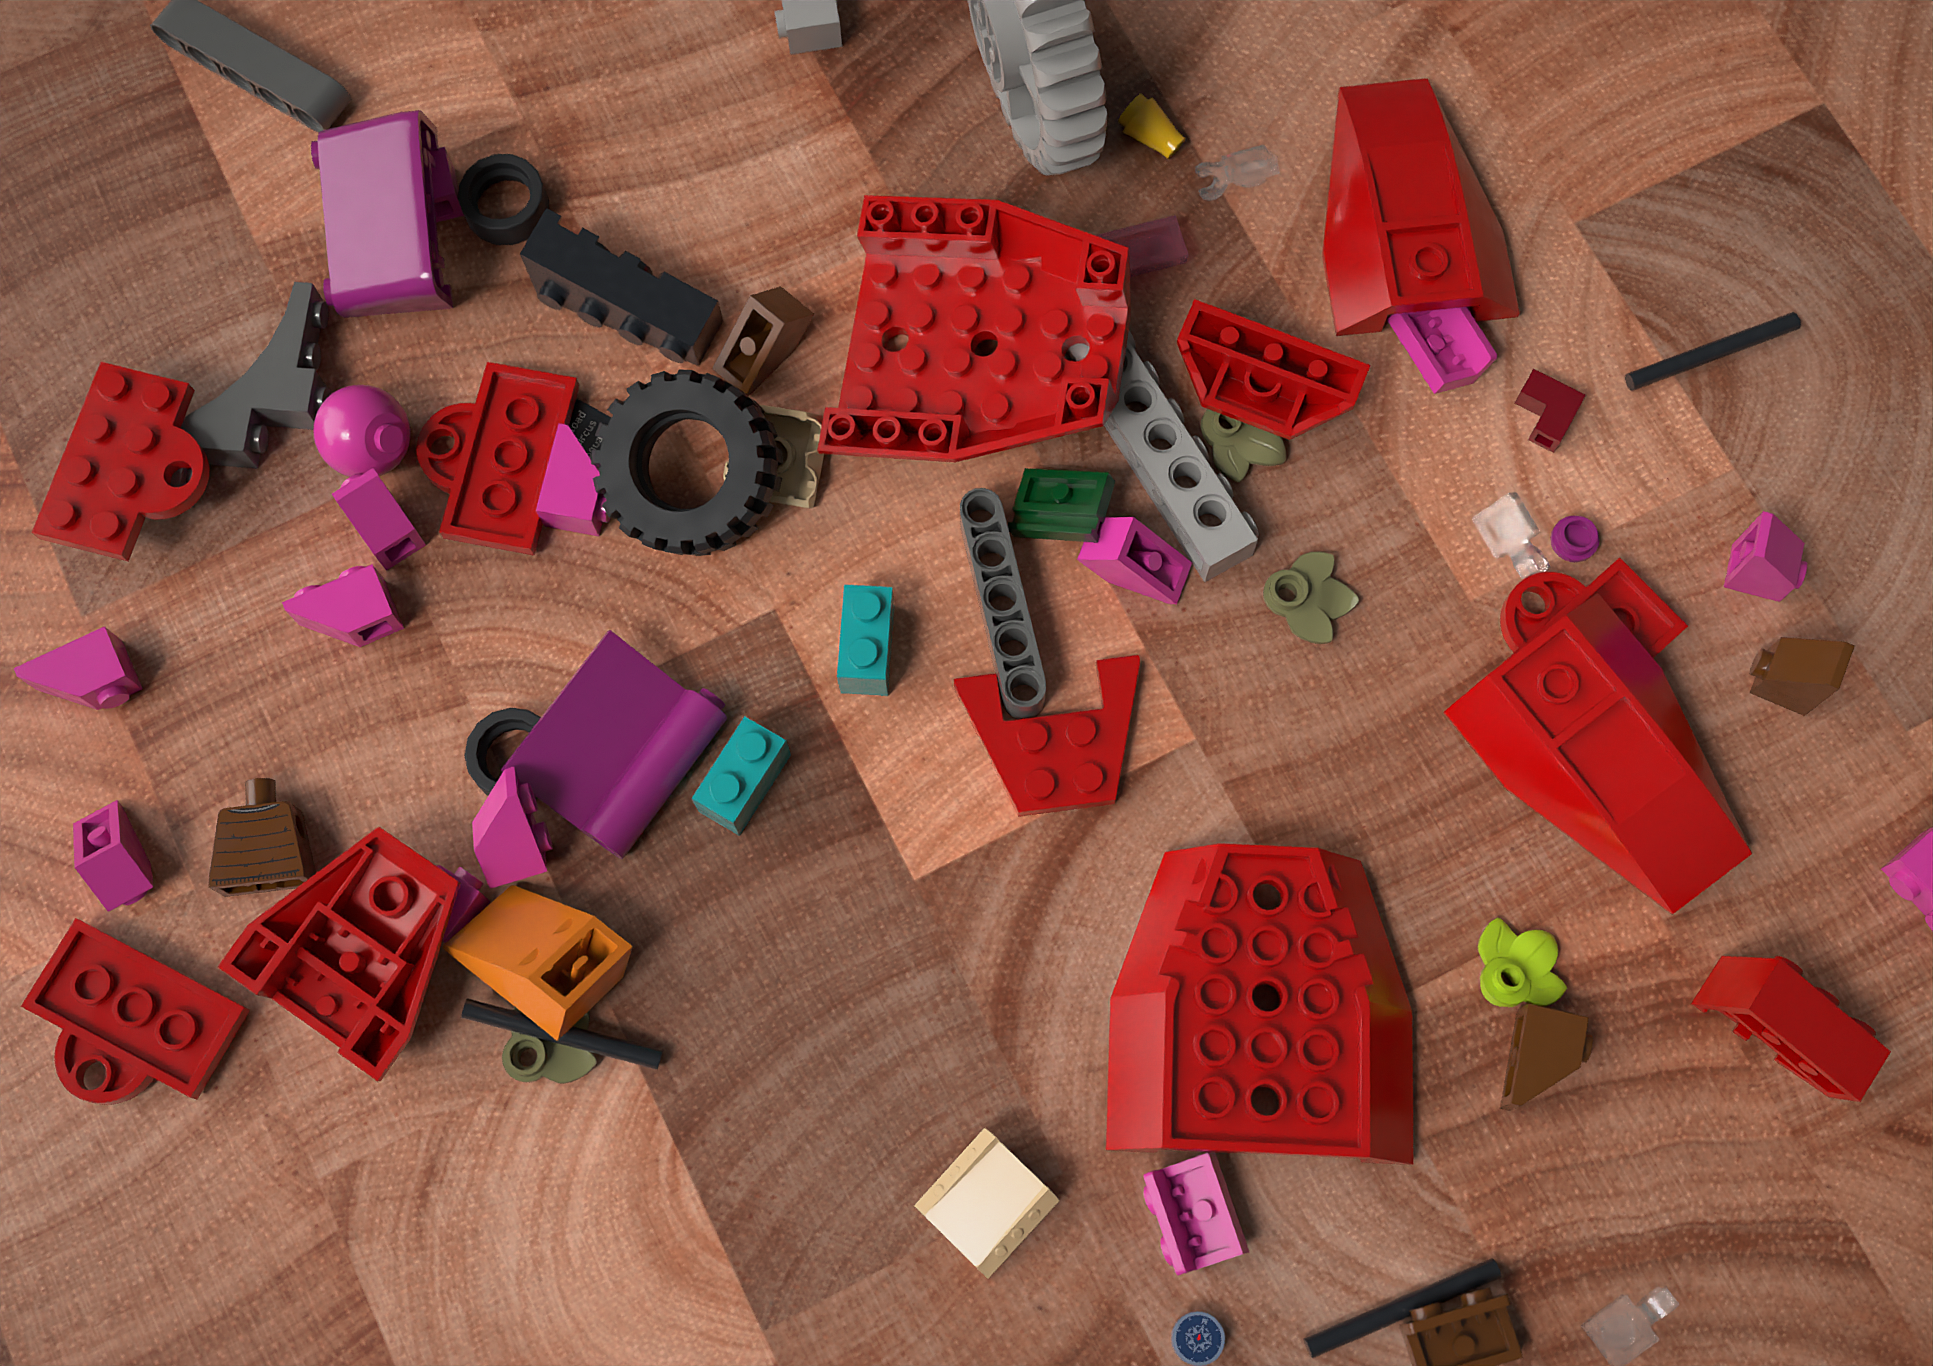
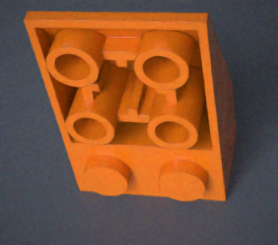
M515 885L508 887L443 945V949L557 1041L624 977L633 947L595 916Z

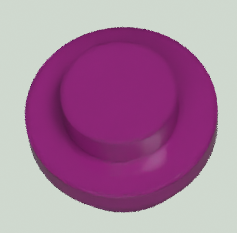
M1568 516L1561 519L1554 526L1550 541L1554 552L1560 558L1577 563L1588 560L1596 552L1600 538L1598 530L1592 521L1582 516Z

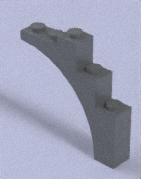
M294 282L285 314L268 346L248 371L220 396L185 416L181 429L189 433L202 447L208 458L209 465L258 469L260 454L266 452L269 442V433L266 426L313 430L318 409L331 395L330 388L326 386L317 373L321 362V349L318 344L321 329H325L328 324L329 309L326 301L322 299L313 283ZM181 468L175 471L171 477L170 485L172 487H181L187 484L192 477V469Z

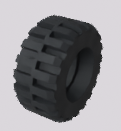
M679 369L677 374L672 375L666 371L652 374L651 382L647 384L637 381L628 387L627 392L630 396L624 401L615 399L607 409L613 414L608 425L599 423L595 436L602 438L600 450H592L591 464L599 466L600 476L593 478L595 490L597 493L604 494L606 501L602 507L609 518L617 519L620 522L619 529L629 537L642 541V545L679 555H711V551H725L736 546V540L742 536L750 537L758 529L756 522L760 517H768L774 507V504L770 503V499L774 490L780 492L782 478L777 476L778 465L783 464L782 450L776 447L774 440L778 435L773 423L767 421L763 415L765 411L755 400L748 397L744 391L725 380L706 373V375L699 374L694 370ZM683 420H700L713 426L725 439L729 454L728 472L722 487L710 501L697 508L680 509L665 503L655 493L649 476L650 455L658 438L670 426Z

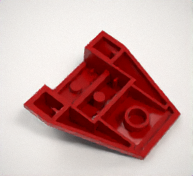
M378 826L249 923L217 967L254 994L274 1000L340 1047L337 1051L338 1054L376 1081L381 1082L412 1037L461 882Z

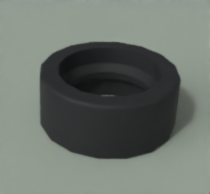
M493 154L479 159L466 170L459 183L458 201L470 229L480 239L494 245H515L528 240L545 209H549V198L538 170L526 159L513 154ZM502 181H517L528 187L530 199L526 207L516 215L505 219H491L480 213L478 201L482 193L491 185Z
M506 708L492 712L479 721L467 739L464 754L467 771L477 786L487 796H489L498 781L487 768L486 754L488 748L504 732L515 729L530 732L541 718L540 716L526 709Z

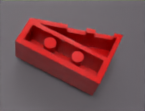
M1721 956L1691 1004L1703 1013H1706L1708 1009L1718 1010L1737 1023L1732 1032L1743 1040L1747 1041L1752 1034L1762 1040L1777 1053L1773 1059L1827 1097L1861 1102L1891 1053L1888 1048L1875 1038L1876 1031L1865 1022L1848 1016L1838 1007L1840 1002L1834 995L1822 988L1811 985L1802 977L1803 970L1796 963L1785 957Z

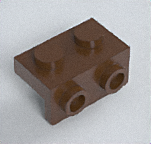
M1490 1287L1460 1295L1463 1306L1443 1311L1441 1302L1410 1310L1413 1320L1399 1324L1412 1366H1497L1523 1358L1506 1306L1511 1305L1508 1294L1493 1296Z

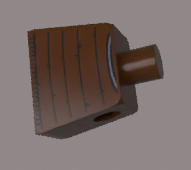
M255 778L245 781L246 806L223 808L218 813L208 880L209 888L224 897L296 889L316 874L302 811L291 802H276V781L274 779Z

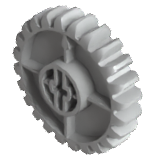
M967 0L976 41L990 76L991 85L996 97L1001 102V109L1007 125H1011L1013 137L1018 147L1023 150L1026 159L1043 175H1060L1089 166L1100 156V152L1103 151L1106 137L1107 111L1104 106L1106 91L1105 83L1100 75V69H1102L1100 52L1093 38L1095 29L1091 13L1086 9L1084 0Z

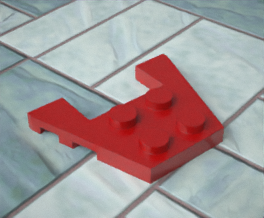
M1139 655L1096 660L1102 709L1019 720H1003L996 673L954 679L955 693L958 699L961 700L977 736L981 739L991 759V764L1018 817L1115 804L1140 666Z

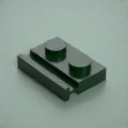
M1025 468L1012 509L1015 515L1013 521L1008 522V530L1013 537L1098 543L1100 537L1097 534L1099 524L1104 523L1116 481L1109 472Z

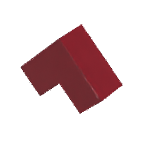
M1533 368L1514 403L1540 416L1528 440L1554 453L1586 395Z

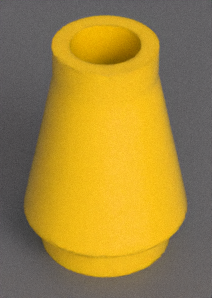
M1139 94L1128 105L1118 120L1125 128L1123 133L1156 150L1167 159H1170L1186 139L1177 131L1153 97L1148 100L1144 95Z

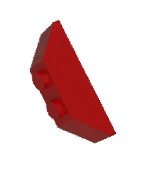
M1194 299L1177 338V345L1202 407L1288 440L1353 410L1371 366Z

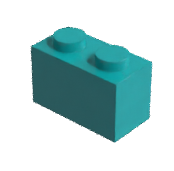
M844 584L837 668L840 693L888 696L895 608L892 587Z
M744 716L691 798L698 812L740 836L791 756L787 741Z

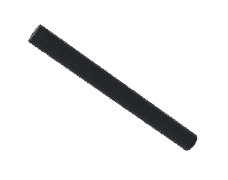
M1791 312L1625 374L1626 385L1630 391H1634L1800 329V318L1795 312Z
M469 998L465 1001L461 1018L656 1070L659 1068L663 1054L661 1049L574 1026L557 1041L521 1012Z
M1493 1258L1308 1336L1303 1339L1310 1357L1313 1359L1411 1317L1410 1310L1437 1302H1446L1502 1277L1500 1269Z

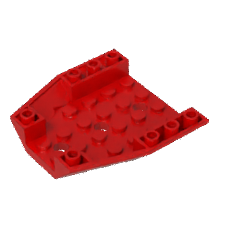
M864 195L857 238L866 253L839 405L838 408L825 407L817 449L819 454L956 463L1105 425L1119 400L1131 319L1130 250L1128 247L999 200ZM896 335L908 336L907 345L902 350L897 352L886 350L887 343L892 337ZM993 339L998 342L996 350L991 355L981 357L975 354V348L981 341ZM1075 344H1085L1089 347L1088 354L1082 360L1069 361L1065 358L1066 351Z
M1225 843L1164 852L1110 998L1106 1151L1157 1153L1159 1150L1348 1158L1361 1159V1163L1414 1164L1412 1009L1360 860L1315 847ZM1262 884L1274 886L1281 896L1280 906L1273 910L1260 908L1253 898V891L1257 886ZM1260 984L1273 986L1280 995L1279 1007L1269 1012L1257 1008L1252 1000L1253 989ZM1264 1086L1276 1092L1279 1098V1108L1275 1114L1265 1116L1254 1110L1251 1104V1094L1254 1089Z

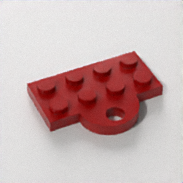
M100 361L31 533L41 540L129 562L145 518L153 520L172 518L184 513L197 503L207 487L210 469L208 458L202 447L189 433L181 429L195 392L192 386L186 382ZM181 468L192 469V477L187 484L181 487H172L170 485L171 477L175 471Z
M487 362L475 403H457L447 406L427 420L418 436L417 458L430 482L438 489L450 494L439 531L443 539L535 555L543 525L536 512V507L558 424L568 426L570 424L580 386L576 377ZM450 436L455 439L454 446L448 453L437 455L431 452L433 442L439 437Z
M1620 557L1587 587L1577 579L1559 572H1540L1528 576L1519 582L1508 594L1500 613L1501 631L1507 645L1513 651L1511 656L1563 616L1597 593L1652 658L1660 653L1688 625ZM1526 592L1538 594L1544 601V612L1540 614L1528 612L1522 605V594Z
M77 918L71 924L21 1005L22 1008L62 1029L54 1054L57 1075L63 1086L72 1095L84 1101L100 1105H114L126 1102L143 1092L153 1079L192 1099L198 1100L250 1012V1009ZM102 1062L106 1068V1078L101 1086L89 1090L84 1083L85 1071L93 1063Z

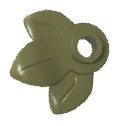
M1209 409L1202 416L1201 431L1203 437L1209 445L1213 446V462L1226 477L1236 482H1241L1247 473L1249 463L1262 466H1276L1285 462L1286 451L1280 436ZM1218 419L1227 421L1232 426V429L1221 427Z
M1309 552L1299 556L1290 570H1280L1272 574L1266 581L1263 589V598L1267 607L1273 613L1286 618L1293 634L1302 640L1315 644L1330 643L1333 639L1330 621L1345 616L1359 602V597L1350 588L1330 577L1334 566V555L1324 552ZM1284 588L1290 589L1294 593L1295 599L1284 601L1280 598L1278 591Z
M516 1007L513 1009L514 1011L521 1012ZM590 1011L573 1026L588 1030ZM511 1031L512 1038L506 1043L502 1053V1062L506 1072L515 1080L525 1083L535 1082L543 1077L559 1084L570 1083L584 1077L597 1064V1059L588 1051ZM527 1049H535L537 1052V1060L531 1066H523L521 1063V1055Z

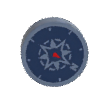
M1191 1312L1180 1317L1175 1323L1171 1333V1343L1174 1352L1182 1361L1194 1366H1204L1214 1362L1220 1356L1224 1348L1225 1336L1221 1324L1212 1315L1205 1312Z

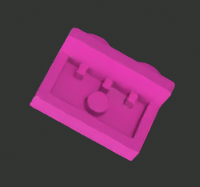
M1467 307L1392 314L1387 319L1434 394L1473 384L1497 359V353Z
M1208 1152L1172 1166L1144 1174L1146 1183L1144 1187L1145 1202L1150 1212L1157 1216L1163 1234L1160 1240L1162 1253L1170 1266H1174L1178 1276L1249 1252L1215 1152Z

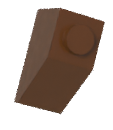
M781 286L750 295L712 369L730 384L744 391L747 396L751 395L795 351L814 313Z
M1781 637L1767 650L1761 648L1755 656L1749 674L1755 677L1750 694L1805 716L1839 690L1855 645L1843 641Z
M1529 1003L1517 1010L1500 1109L1511 1111L1524 1105L1581 1068L1582 1062H1588L1593 1045V1034L1587 1032L1589 1017Z

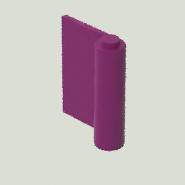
M608 630L501 771L503 772L507 768L515 767L521 785L530 783L535 797L607 851L623 859L727 720V716L722 712L725 703L705 688H702L699 693L684 689L614 632Z

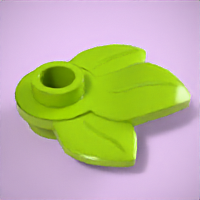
M1501 918L1494 919L1486 926L1479 938L1478 952L1485 964L1480 975V987L1482 994L1490 1003L1499 1007H1514L1524 1001L1529 1004L1546 1007L1554 1004L1562 997L1567 986L1557 975L1550 972L1558 956V945L1551 933L1543 930H1531L1517 937ZM1501 975L1507 977L1513 987L1506 985L1502 981Z

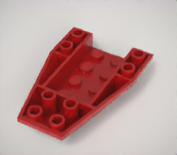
M1428 78L1339 87L1322 247V259L1336 336L1382 332L1387 316L1392 314L1468 306L1476 322L1517 318L1520 314L1504 232Z
M1598 593L1546 629L1485 676L1443 712L1508 792L1671 915L1752 855L1662 668Z

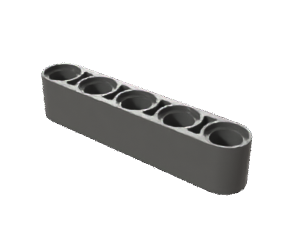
M171 0L150 25L155 35L172 49L317 133L329 129L352 100L348 91L330 76L198 0Z
M975 488L968 491L961 500L960 528L994 670L997 674L1002 703L1006 712L1013 718H1034L1043 710L1045 704L1046 680L1002 502L999 496L992 490ZM976 510H986L993 517L989 521L978 523L973 521L969 515ZM987 553H996L1004 561L997 566H986L979 559ZM1005 596L1013 600L1015 605L1009 610L999 611L994 609L990 602L996 597ZM1009 640H1016L1021 642L1026 650L1020 655L1010 656L1005 654L1000 647ZM1019 685H1029L1036 690L1037 695L1032 700L1020 701L1012 695L1011 691Z

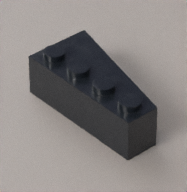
M546 208L520 252L522 261L537 293V298L552 309L561 310L564 307L576 312L584 322L591 326L601 328L602 325L617 330L621 337L632 344L642 345L644 342L656 347L663 356L671 361L683 363L685 360L699 366L723 323L718 300L666 272H662L658 278L653 276L652 270L637 256L627 251L619 257L612 254L604 245L598 242V235L583 227L578 235L559 224L561 215Z

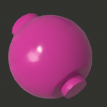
M351 385L337 390L322 403L314 420L313 434L319 454L338 473L351 477L357 473H365L374 468L376 473L382 476L393 470L404 458L409 447L411 430L405 410L391 394L370 385Z

